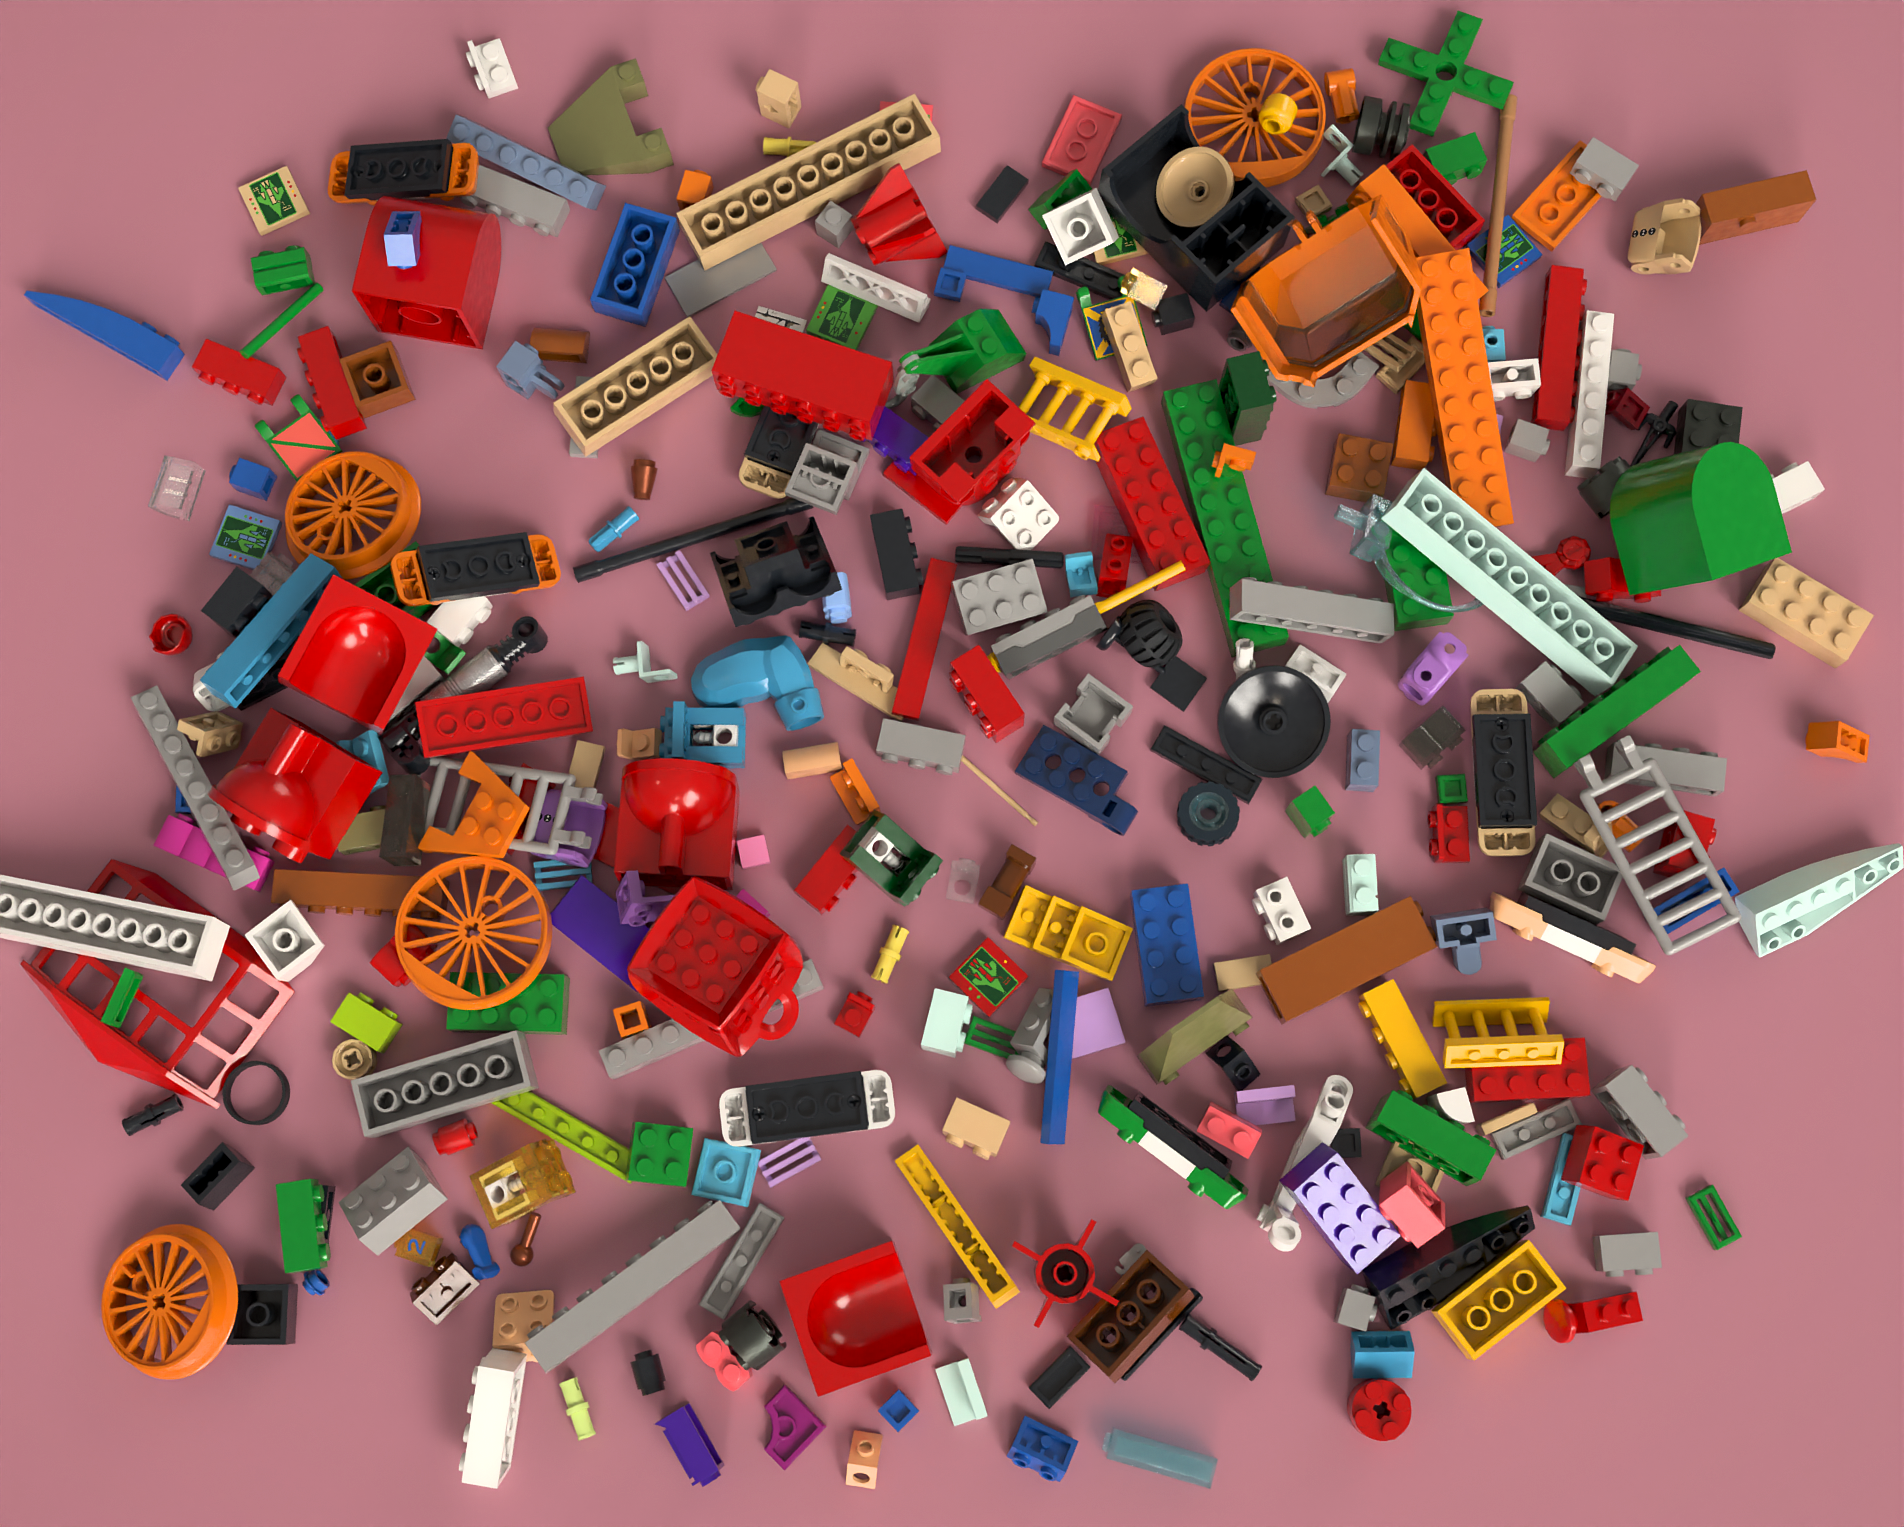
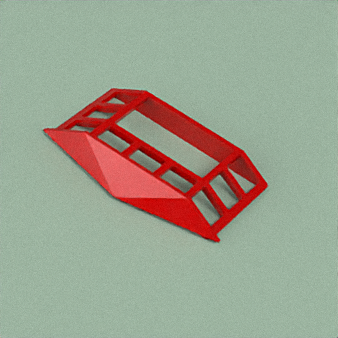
M114 859L109 861L86 891L99 894L116 873L132 886V889L124 898L126 900L136 901L139 895L143 894L158 906L212 916L218 919L158 874ZM230 927L222 952L238 963L239 967L194 1027H190L138 989L134 997L150 1010L132 1035L128 1036L119 1028L100 1022L121 975L99 959L76 954L78 955L77 961L59 984L42 970V967L56 949L43 947L31 964L25 960L20 963L98 1062L215 1109H218L221 1104L214 1099L222 1090L228 1075L243 1062L295 992L288 982L277 980L249 940ZM87 964H90L114 982L112 988L95 1010L68 992L70 985ZM247 972H251L278 991V995L260 1018L254 1017L228 999ZM221 1007H224L252 1026V1029L234 1053L227 1052L202 1035V1031ZM158 1016H161L185 1034L184 1040L166 1063L139 1044L141 1038ZM195 1042L226 1061V1064L206 1089L175 1070V1067Z

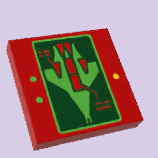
M987 937L948 978L966 996H969V999L982 1012L990 1017L1029 976Z

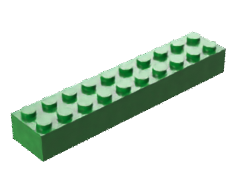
M1217 379L1164 391L1161 405L1195 528L1211 562L1207 567L1231 658L1236 657V642L1243 638L1250 639V642L1253 641V652L1285 645L1289 638L1288 631L1285 628L1230 620V587L1245 577H1253L1257 581L1265 583L1272 582L1273 578L1243 472L1234 470L1229 467V464L1224 463L1221 476L1218 478L1215 477L1217 468L1212 467L1215 452H1221L1224 443L1235 446Z

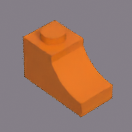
M1841 721L1810 722L1808 724V733L1805 737L1806 750L1820 757H1835L1855 763H1867L1870 735Z

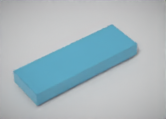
M1563 1133L1541 1217L1571 1226L1580 1187L1561 1180L1573 1135Z

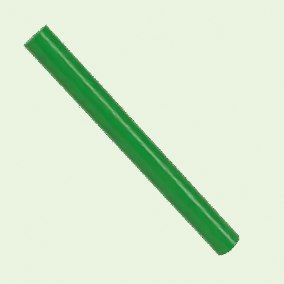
M315 283L243 347L240 350L241 355L246 359L251 357L324 291L323 287L319 283Z

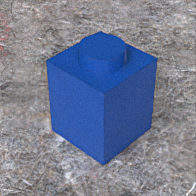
M239 458L237 465H234L230 470L229 483L239 492L267 501L277 476L268 467Z

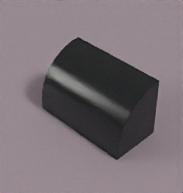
M222 1142L181 1186L198 1205L214 1211L255 1167L238 1151Z

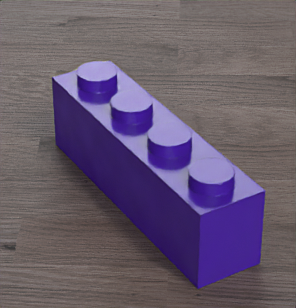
M885 406L872 441L864 439L862 442L867 440L873 445V449L882 457L889 456L901 471L905 473L909 471L916 476L917 474L911 468L909 457L929 437Z

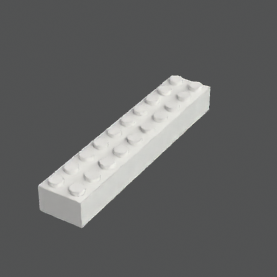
M0 875V938L207 981L213 980L230 928L229 925L215 917Z

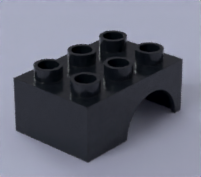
M1181 104L1102 169L1098 192L1107 212L1207 312L1284 247L1295 217L1248 172L1244 178L1234 177V190L1230 202L1201 227L1183 228L1169 221L1163 215L1157 203L1156 186L1159 175L1166 163L1177 153L1188 148L1200 147L1189 124V111ZM1205 189L1199 192V197L1204 194Z

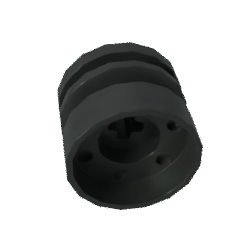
M1364 96L1356 125L1352 152L1370 155L1374 145L1377 144L1380 145L1379 157L1384 158L1388 147H1391L1390 160H1393L1400 154L1407 141L1411 122L1409 114L1410 104L1403 103L1399 115H1397L1396 101L1391 102L1386 113L1382 112V99Z

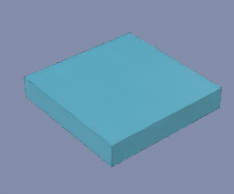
M704 1138L691 1195L748 1207L761 1150L746 1146L736 1147L727 1142Z

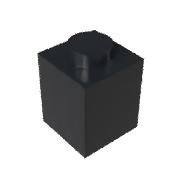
M1187 293L1157 300L1154 311L1151 312L1154 327H1159L1161 335L1193 327L1195 316Z

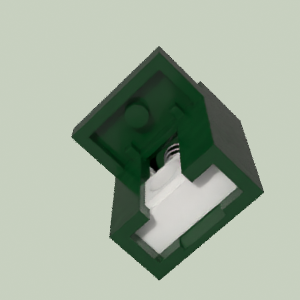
M877 810L871 813L839 853L894 902L904 907L919 897L921 888L929 879L937 874L939 865L943 862L938 855L918 844L886 814ZM877 840H879V848L877 849V851L873 852L872 846ZM892 848L901 855L899 858L896 857V853H892ZM883 860V863L886 862L887 866L892 868L888 870L881 864V861Z

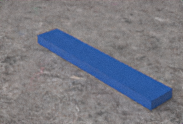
M1055 970L1040 1138L1042 1144H1065L1079 972Z

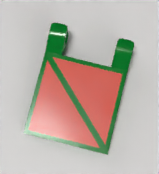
M299 394L292 397L290 401L301 416L282 430L274 434L264 420H260L255 424V428L296 482L318 462L343 452L331 435L324 430L321 422Z

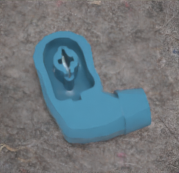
M786 635L745 639L731 644L704 658L695 667L691 678L693 696L703 708H739L746 704L760 702L771 697L776 701L774 706L788 731L803 729L818 723L824 718L819 690L814 687L812 672L799 647Z

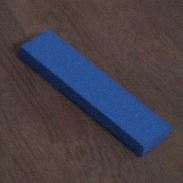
M952 245L949 246L943 266L946 269L966 273L968 280L1038 298L1041 297L1043 289L1049 290L1053 277V271Z

